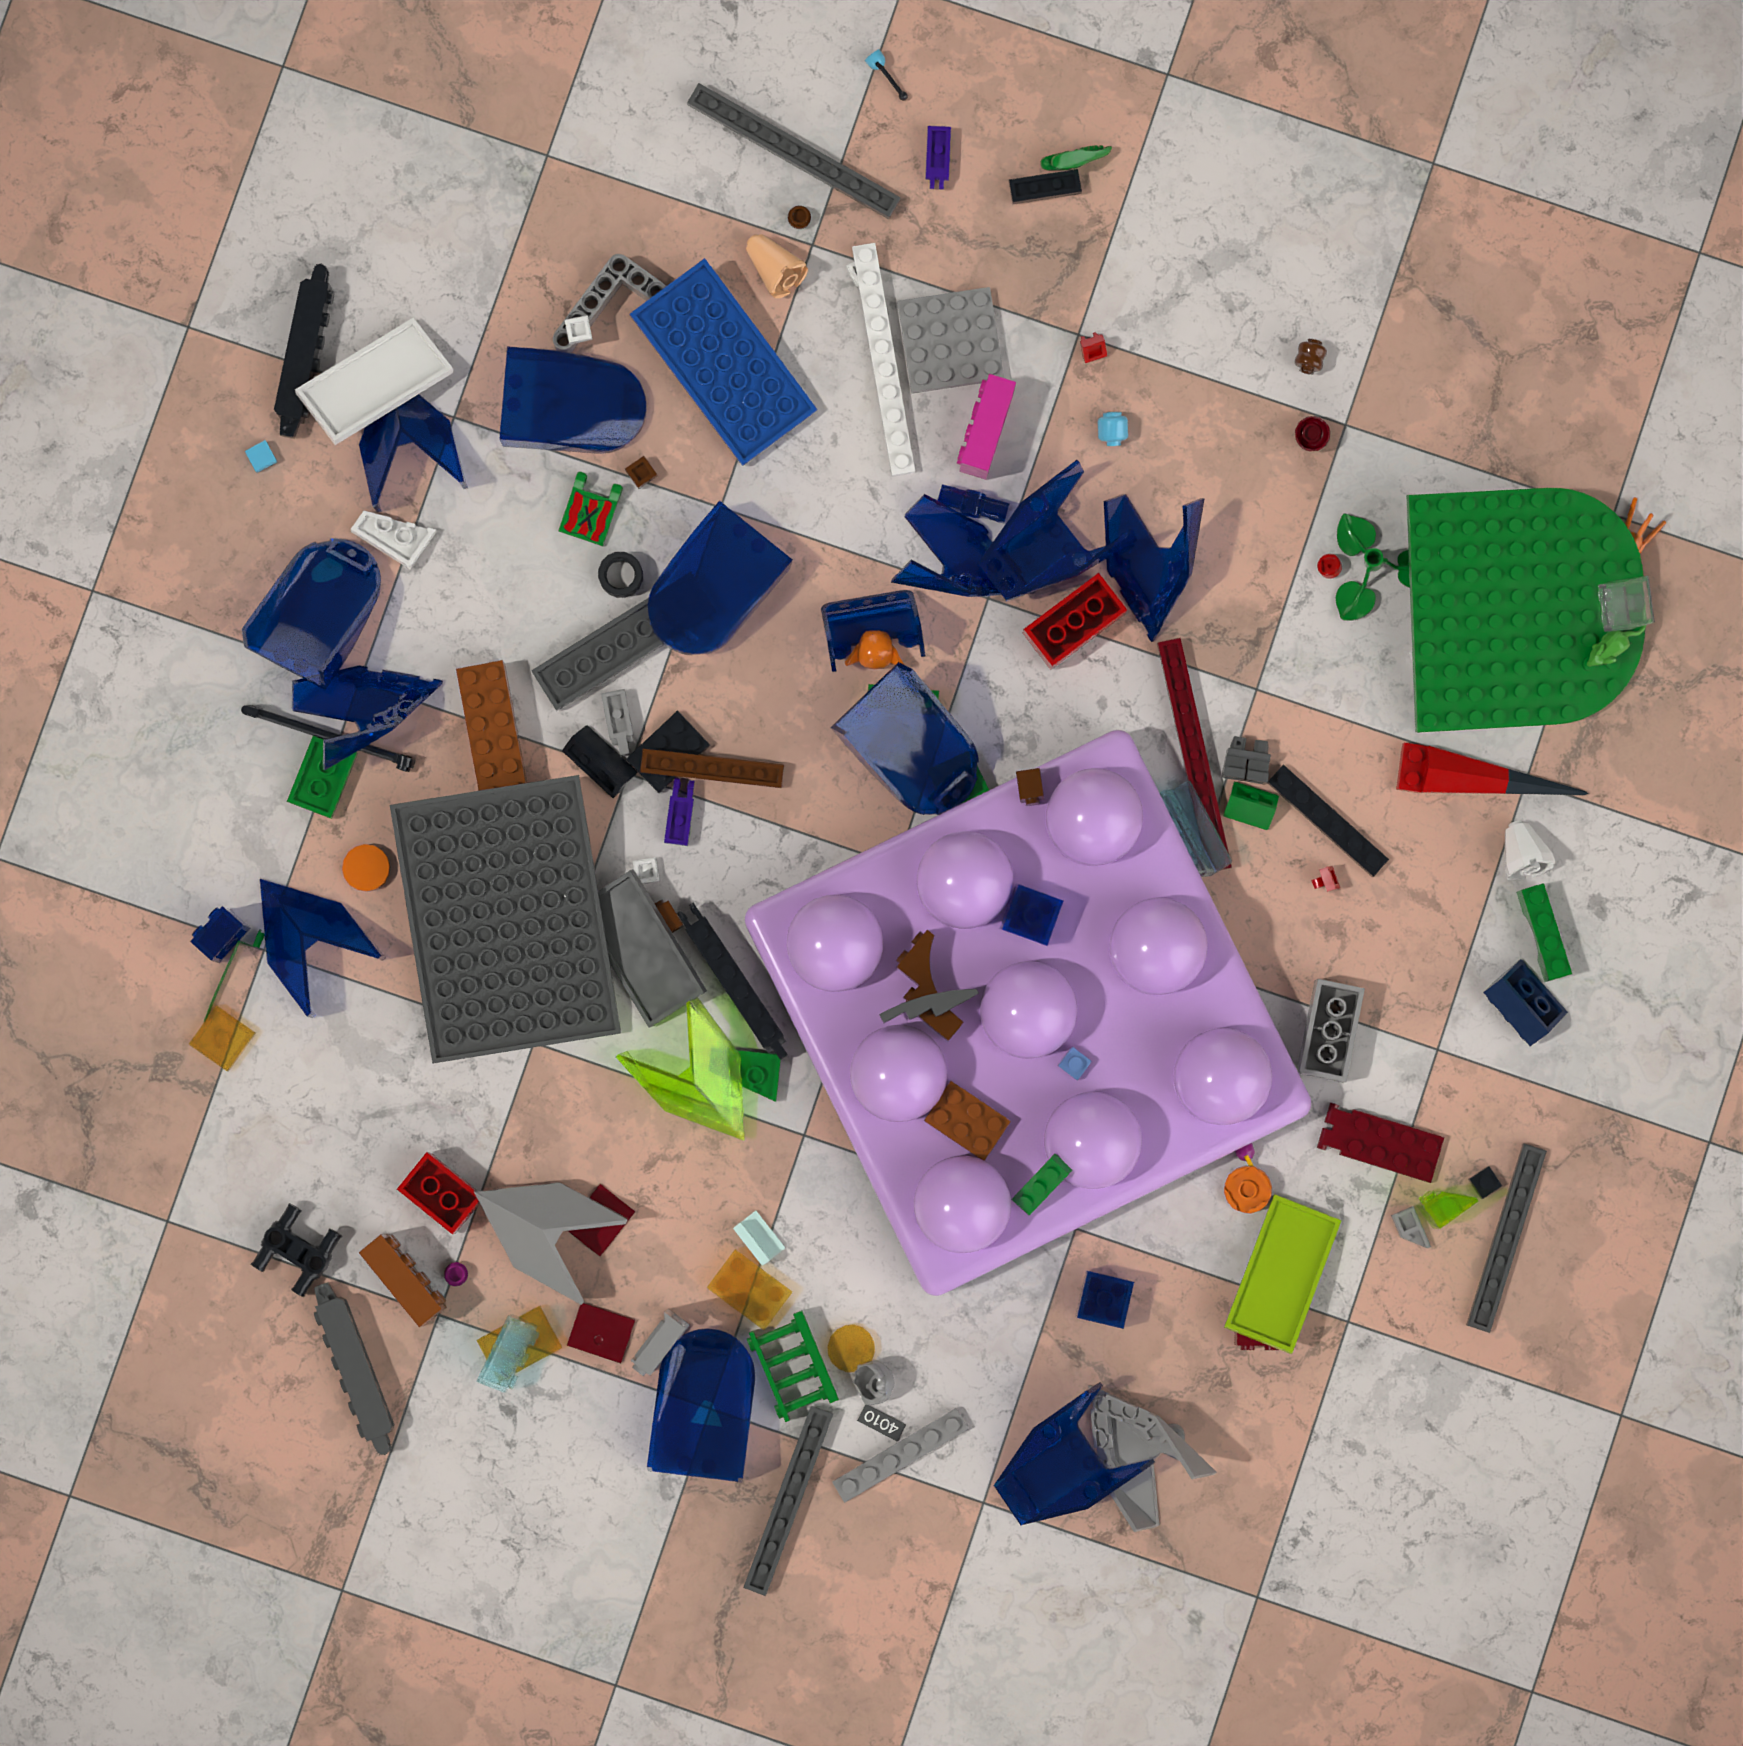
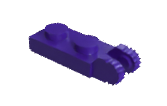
M674 779L673 792L669 801L665 844L688 846L694 805V780H689L687 798L678 797L681 787L680 779Z

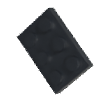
M677 710L626 760L659 794L677 776L640 772L642 748L701 755L710 744Z

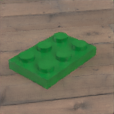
M312 736L287 802L332 819L358 753Z

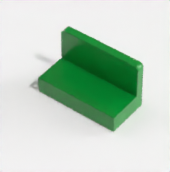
M1234 781L1223 816L1268 830L1277 808L1279 795Z

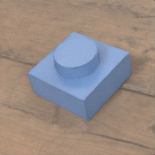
M1071 1047L1057 1066L1078 1081L1092 1061L1074 1047Z

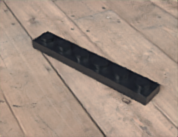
M1284 764L1270 778L1267 784L1371 877H1374L1389 860Z

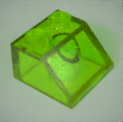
M1433 1190L1419 1197L1421 1202L1416 1206L1432 1229H1441L1476 1204L1478 1199L1472 1196Z

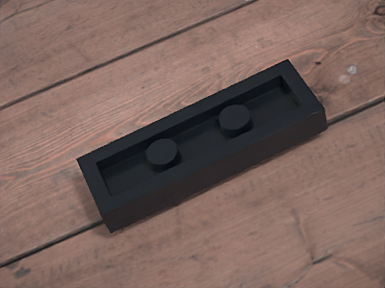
M1078 169L1009 179L1012 205L1082 193Z

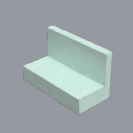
M754 1211L733 1228L762 1266L785 1249L784 1245L757 1211Z

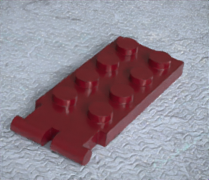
M1330 1102L1324 1122L1331 1124L1332 1129L1322 1128L1317 1144L1318 1149L1326 1151L1327 1147L1340 1150V1156L1427 1183L1432 1182L1444 1137L1352 1109L1351 1113L1338 1110V1104Z

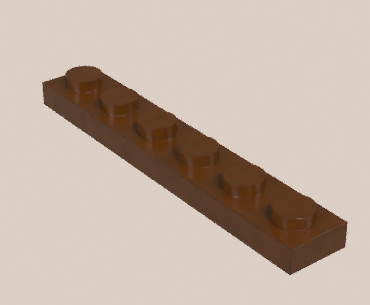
M643 748L640 772L775 788H782L784 770L783 764Z

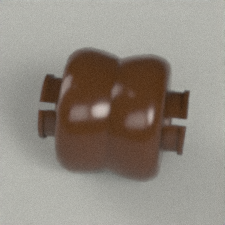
M1308 339V342H1301L1298 346V354L1295 357V365L1300 368V372L1313 375L1314 372L1322 370L1327 350L1322 346V342L1316 339Z

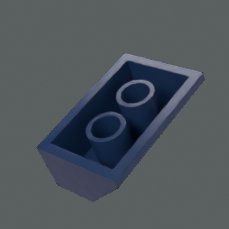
M1522 959L1512 965L1483 992L1489 1002L1499 1010L1504 1019L1519 1033V1036L1530 1047L1547 1035L1568 1013Z

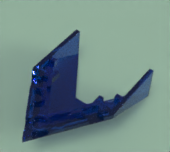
M420 394L364 428L359 448L372 506L376 512L382 511L379 500L397 448L410 443L418 446L461 484L463 489L468 488L450 420Z
M926 494L905 513L904 517L930 548L943 567L941 574H938L911 559L892 578L891 583L965 597L1034 594L1036 592L1031 584L1027 585L1020 576L1022 572L999 544L995 545L987 536L989 531L984 525Z
M1126 494L1103 501L1107 572L1111 578L1114 577L1121 588L1120 593L1138 622H1142L1148 632L1146 635L1151 642L1155 640L1192 576L1205 498L1182 505L1183 527L1171 547H1158Z
M358 665L293 680L292 710L299 713L355 722L359 730L358 732L323 740V769L325 771L393 731L442 685L443 680L433 679L430 682L422 680L420 676L383 669L380 673L369 671L368 667Z
M260 879L267 964L307 1017L314 1018L316 1014L312 1011L310 1003L306 950L317 941L382 961L386 959L384 954L342 903Z

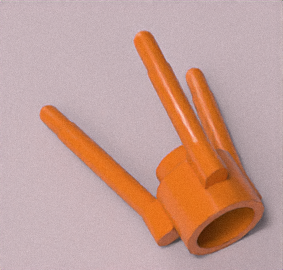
M1636 497L1632 500L1625 522L1628 529L1635 511ZM1652 513L1648 515L1637 533L1631 532L1640 554L1644 547L1666 524V521H1662L1643 540L1641 536L1654 516Z

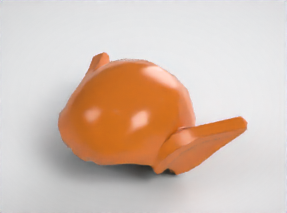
M878 630L866 631L861 636L859 644L855 646L845 661L846 666L860 662L865 668L874 670L884 669L890 663L901 669L905 666L896 648L892 645L888 633Z

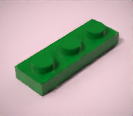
M1054 1153L1011 1200L1030 1216L1071 1173L1072 1169Z

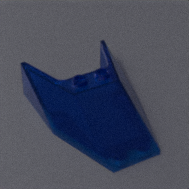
M1075 460L1020 502L979 561L978 565L1006 601L1076 577L1137 541L1133 530L1130 528L1109 545L1088 551L1080 544L1058 515L1060 507L1084 474V470L1078 460Z
M1101 1382L1086 1390L1035 1426L995 1482L994 1487L1020 1526L1089 1509L1155 1463L1152 1458L1115 1468H1107L1080 1430L1078 1423L1103 1387Z

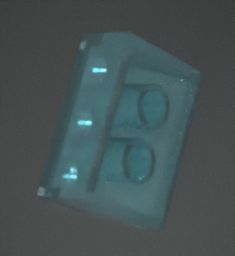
M515 1314L508 1315L476 1382L504 1393L507 1392L508 1388L513 1390L519 1378L515 1374L519 1366L524 1367L529 1357L526 1351L529 1345L534 1346L540 1334L536 1331L538 1326Z

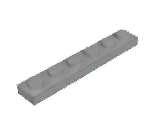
M955 1408L835 1479L832 1483L845 1503L968 1430V1427Z

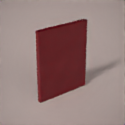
M601 1184L589 1197L621 1214L627 1219V1222L636 1212ZM626 1224L569 1230L568 1232L601 1257Z
M583 1303L579 1307L567 1346L621 1364L635 1320Z

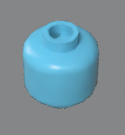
M1105 412L1103 417L1098 419V438L1101 441L1107 442V446H1120L1121 441L1128 438V419L1122 415V412Z

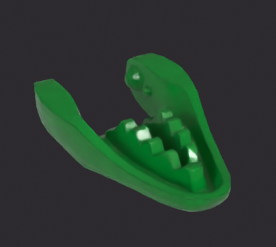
M1094 145L1081 147L1074 151L1052 154L1043 157L1040 165L1046 171L1075 169L1105 157L1111 152L1112 146Z

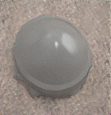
M879 1361L858 1364L855 1378L853 1379V1383L857 1385L865 1405L881 1404L887 1401L891 1396L895 1383L892 1371Z

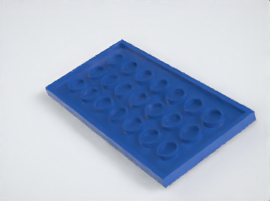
M705 258L629 314L742 466L818 410Z

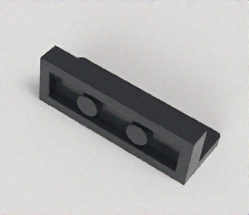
M588 725L574 734L562 749L566 756L612 798H615L626 783L638 773Z

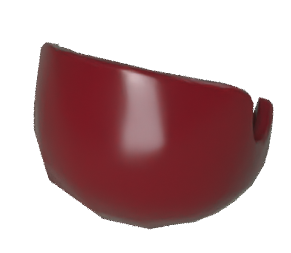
M1305 417L1299 421L1295 429V440L1306 451H1319L1326 447L1330 440L1331 431L1329 425L1320 417Z

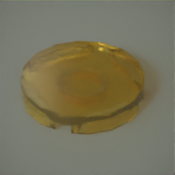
M844 1325L836 1329L828 1342V1356L832 1364L848 1373L855 1372L858 1364L872 1361L875 1353L874 1340L871 1334L863 1327L857 1325Z

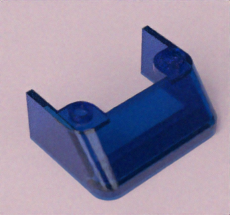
M899 590L826 603L821 607L832 672H837L835 659L842 660L850 655L852 652L851 646L858 645L861 636L869 630L885 631L891 639L897 638L898 643L906 648L918 645L921 657L926 656L920 617L914 593L910 590Z

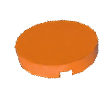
M363 844L354 847L347 853L343 860L342 871L344 878L350 886L360 891L369 892L377 890L385 884L390 873V863L388 857L381 849L374 845Z
M1245 1165L1236 1168L1228 1175L1224 1186V1194L1227 1202L1233 1209L1251 1214L1260 1211L1268 1204L1272 1196V1184L1263 1170L1255 1166Z

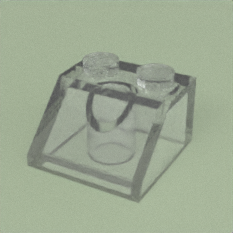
M1649 576L1610 581L1598 585V597L1602 609L1601 619L1605 632L1629 630L1655 622Z

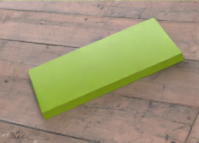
M1274 1194L1224 1328L1292 1354L1342 1220Z

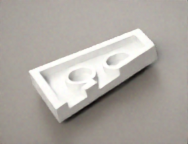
M363 511L352 526L351 532L408 569H411L435 535L436 529L416 526L414 523H404L393 520L391 517Z

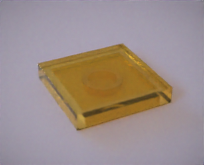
M216 1005L189 1045L229 1072L256 1032Z

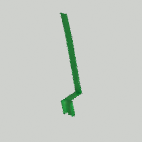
M259 929L252 947L260 948L265 936L261 929ZM237 941L235 949L231 955V958L227 964L223 976L214 993L211 1004L205 1016L204 1022H206L208 1019L216 995L220 989V986L224 980V977L229 969V966L233 960V957L241 941Z

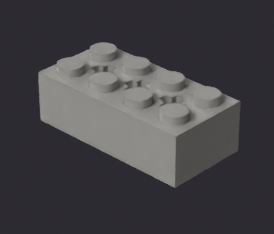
M1322 979L1314 980L1297 1066L1299 1074L1341 1083L1347 1081L1365 988ZM1334 1001L1340 1007V1011H1336L1335 1014L1330 1009V1005L1334 1004ZM1329 1025H1332V1029L1336 1031L1331 1037L1325 1032V1028H1328ZM1324 1048H1327V1052L1331 1054V1057L1326 1058V1061L1320 1055Z

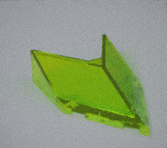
M698 997L686 1003L690 1067L681 1074L676 1075L633 1059L628 1051L616 1056L618 1061L665 1112L745 1141L740 1054Z

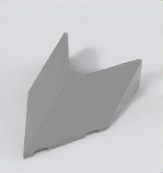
M560 1182L489 1191H474L513 1267L582 1305L584 1300L555 1247L556 1242L562 1231L626 1224L627 1219Z
M1088 1385L1089 1395H1092L1093 1409H1090L1094 1448H1097L1098 1463H1095L1096 1473L1134 1532L1155 1528L1159 1525L1154 1460L1161 1453L1179 1460L1191 1479L1215 1475L1217 1472L1158 1415L1099 1388Z

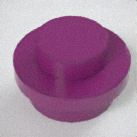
M458 1262L449 1264L444 1271L445 1281L451 1286L464 1284L468 1278L467 1268Z

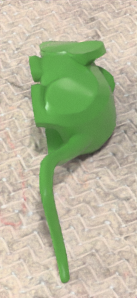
M1647 600L1642 607L1643 625L1641 629L1625 632L1616 629L1605 634L1600 643L1592 646L1593 650L1590 653L1587 666L1591 667L1616 662L1615 657L1628 649L1630 646L1628 637L1640 635L1646 629L1645 608Z

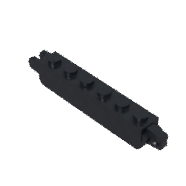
M322 263L314 266L311 279L301 281L274 406V411L280 418V435L282 437L295 439L300 423L304 424L305 418H309L310 415L309 410L296 395L295 389L312 380L314 373H318L320 368L318 354L319 350L324 348L325 336H322L324 327H328L330 314L327 313L329 304L332 305L334 300V291H332V287L328 283V276L330 275L327 267Z
M694 902L689 905L690 910L698 918L697 922L690 925L685 913L682 911L677 913L686 927V932L762 1047L768 1053L774 1050L780 1060L788 1055L782 1046L786 1042L783 1033L706 917L702 916Z

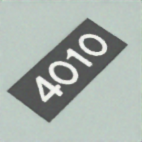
M869 1405L864 1406L857 1420L897 1442L906 1424Z

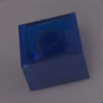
M1015 884L999 929L1048 946L1064 900L1020 884Z
M224 906L220 909L216 907L209 914L208 918L210 920L204 927L200 925L192 933L194 938L190 941L206 957L216 963H220L236 946L237 941H240L251 929L232 910Z
M1086 1270L1075 1317L1124 1329L1134 1282Z

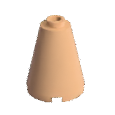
M763 234L753 235L747 241L746 251L767 290L774 298L787 296L791 293L788 290L793 285L797 288L805 279L808 272L805 262Z

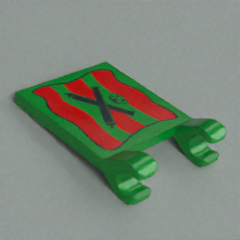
M578 472L558 532L603 547L623 487L619 484H613L608 499L584 491L583 488L588 477L585 473Z

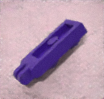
M928 126L925 180H930V189H934L935 180H939L940 190H944V181H949L951 127Z

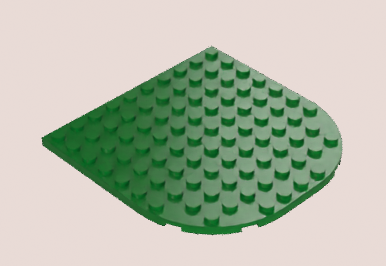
M1564 488L1406 495L1415 732L1571 723L1602 710L1623 691L1639 664L1644 646L1645 630L1640 635L1628 637L1630 646L1623 653L1615 657L1616 662L1591 667L1587 666L1590 653L1593 650L1592 646L1600 643L1605 634L1616 629L1622 632L1638 631L1643 625L1642 607L1645 602L1644 575L1640 552L1630 530L1613 510L1592 496Z

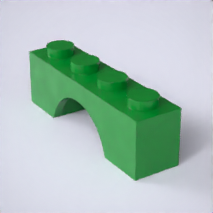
M1544 883L1517 891L1523 915L1528 920L1535 938L1538 952L1537 960L1544 982L1571 975L1570 964Z

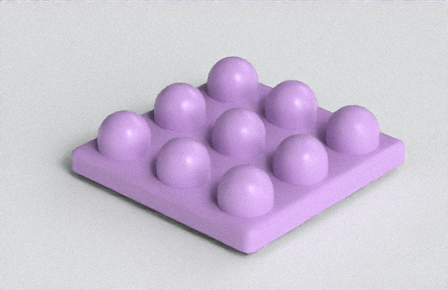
M1113 730L1036 767L1040 768L1044 800H1040L1038 805L1026 806L1025 803L1020 802L1016 777L751 906L746 912L745 925L922 1289L930 1295H943L1303 1118L1311 1108L1310 1095L1132 737L1125 731ZM926 930H929L935 935L930 951V971L937 992L977 989L979 992L978 995L950 1009L964 1023L949 1041H946L920 1018L915 1017L909 1020L905 1012L886 1023H883L879 1016L882 1012L906 1002L903 998L911 987L914 989L918 987L896 968L899 964L896 960L904 950L909 952L914 944L911 941L920 931L924 934ZM1071 1047H1074L1092 1061L1078 1081L1057 1066ZM950 1081L1011 1121L985 1161L924 1121L931 1109L941 1098L943 1091ZM1055 1153L1072 1171L1029 1216L1011 1199Z

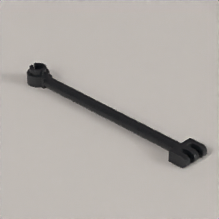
M244 705L241 708V712L244 715L260 718L392 761L397 764V769L405 772H410L416 761L415 758L293 720L254 705Z

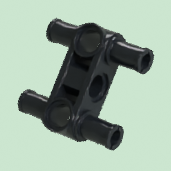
M289 1203L279 1221L273 1222L271 1227L265 1232L264 1238L261 1241L262 1248L250 1265L264 1272L273 1255L279 1254L301 1268L302 1274L291 1290L299 1296L305 1297L313 1281L318 1280V1278L320 1279L323 1272L328 1268L332 1259L331 1253L340 1238H342V1235L329 1228L320 1245L315 1247L291 1232L292 1229L290 1228L302 1210ZM274 1231H279L282 1235V1240L279 1244H274L271 1241V1234ZM314 1256L322 1259V1267L318 1270L314 1269L311 1265V1260Z

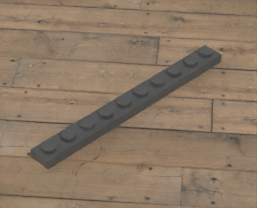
M698 83L687 102V105L888 220L900 202L901 197Z

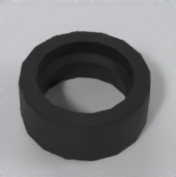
M614 552L607 555L601 561L598 568V579L602 588L609 595L616 598H626L633 595L640 588L643 582V570L639 561L632 554ZM624 561L633 567L634 579L628 587L616 588L608 582L607 571L613 563Z

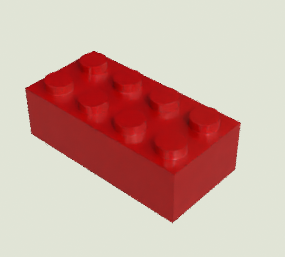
M1097 573L1025 627L1022 634L1048 668L1052 670L1124 616L1127 609L1100 573Z

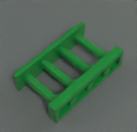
M803 1310L793 1314L795 1319H792L791 1323L756 1337L753 1330L749 1332L750 1338H747L751 1352H757L778 1403L774 1405L778 1418H784L785 1422L790 1421L789 1412L822 1398L823 1400L828 1399L830 1404L839 1400ZM793 1332L801 1333L804 1341L800 1342L799 1346L765 1359L760 1346ZM802 1354H805V1356L810 1354L813 1363L809 1365V1368L774 1381L769 1368ZM812 1376L814 1378L819 1376L822 1386L818 1387L819 1390L788 1403H783L779 1390Z

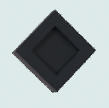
M1490 1166L1485 1167L1468 1179L1481 1199L1502 1187Z

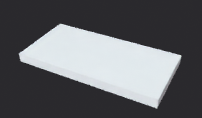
M412 318L298 387L295 391L296 395L334 445H337L453 373V368L416 320Z

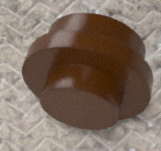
M795 206L789 211L788 222L793 228L804 229L810 224L811 214L806 207Z

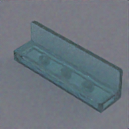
M1186 781L1173 790H1163L1160 792L1200 876H1212L1231 864L1232 860L1192 783Z

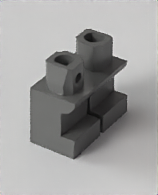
M1234 736L1230 748L1226 750L1221 778L1237 781L1244 780V782L1266 785L1268 783V769L1271 754H1268V742L1255 740L1253 751L1245 750L1246 738Z

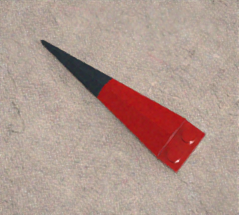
M1402 743L1396 790L1413 793L1588 794L1586 791L1432 746Z

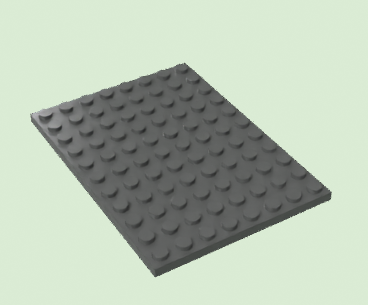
M579 775L390 805L432 1064L621 1034Z

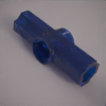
M942 484L936 505L960 511L961 514L971 518L979 519L982 517L1004 524L1010 503L986 497L984 493L970 489L965 491Z

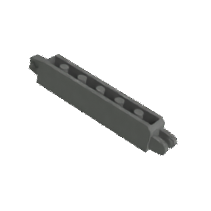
M329 1282L321 1284L314 1288L318 1306H315V1320L318 1326H323L325 1332L322 1335L323 1341L327 1348L331 1347L334 1355L331 1357L334 1369L336 1371L339 1370L342 1379L339 1381L343 1392H348L351 1401L348 1402V1406L352 1415H357L360 1423L357 1424L360 1437H365L366 1442L372 1440L377 1454L386 1455L392 1448L388 1433L392 1432L395 1426L347 1299L337 1298Z

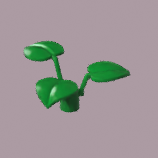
M1346 513L1341 516L1337 527L1339 548L1348 556H1356L1362 551L1365 554L1364 564L1367 569L1362 585L1355 581L1346 582L1339 587L1335 598L1340 618L1343 621H1354L1366 616L1375 605V593L1371 589L1365 588L1371 571H1378L1383 564H1386L1394 570H1399L1398 579L1400 583L1410 588L1409 552L1406 550L1398 555L1397 562L1399 566H1396L1388 561L1387 558H1383V553L1379 549H1365L1371 547L1375 542V528L1367 520Z

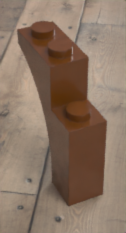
M926 930L924 934L920 931L911 941L914 944L909 952L904 950L896 960L899 963L896 968L918 986L916 989L911 987L903 998L906 1002L925 995L938 993L930 971V951L935 935L929 930ZM930 1009L917 1016L946 1041H949L964 1023L951 1010L935 1017Z

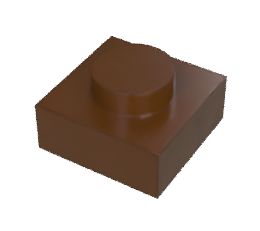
M642 456L625 468L626 473L638 490L658 476L645 456Z

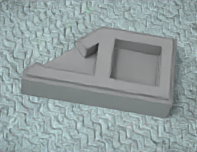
M1414 1206L1391 1215L1400 1238L1425 1248L1431 1247Z

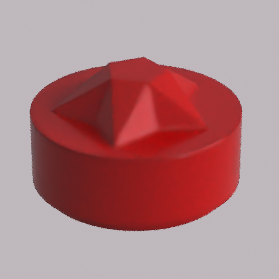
M1326 554L1319 559L1317 568L1324 578L1332 579L1340 574L1342 563L1336 555Z

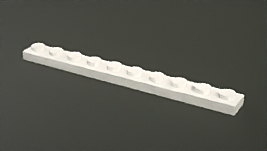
M875 243L853 246L852 251L891 474L894 477L915 473Z

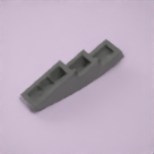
M963 989L925 995L901 1003L882 1012L879 1016L882 1022L886 1023L905 1012L908 1019L912 1020L931 1009L934 1016L937 1017L978 995L979 992L977 989Z

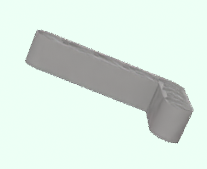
M615 254L608 260L565 320L588 315L591 327L622 284L645 301L652 297L651 293L654 290H662L666 286L626 256ZM619 262L626 265L625 269L620 272L613 269L614 265ZM641 276L645 280L641 285H635L632 283L633 278ZM604 281H609L612 284L608 290H602L599 286ZM589 300H596L598 302V305L593 309L586 307V303ZM565 320L553 335L554 346L561 354L571 353L578 345V343L568 344L567 346H560L558 344L560 338L568 337Z

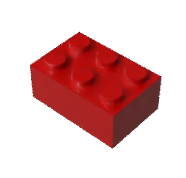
M431 1152L424 1154L397 1188L400 1193L451 1234L457 1233L480 1204L474 1191L478 1190Z

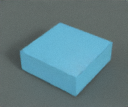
M266 440L245 451L256 473L277 463Z

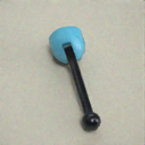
M878 49L865 59L868 66L874 70L880 69L898 92L899 99L905 101L908 98V94L900 89L885 69L884 54Z

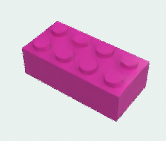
M989 374L987 380H982L978 395L981 401L975 402L971 420H974L973 425L968 424L964 436V442H967L966 447L961 446L957 458V464L960 465L959 472L987 479L1015 391V381Z

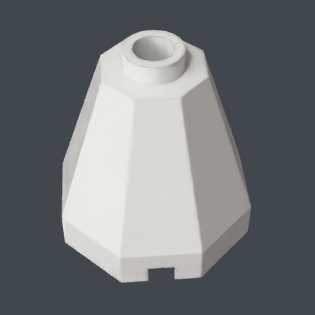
M1515 821L1508 825L1509 828L1505 830V874L1507 880L1522 881L1525 880L1524 875L1531 874L1532 878L1537 877L1554 867L1555 859L1553 853L1529 823Z

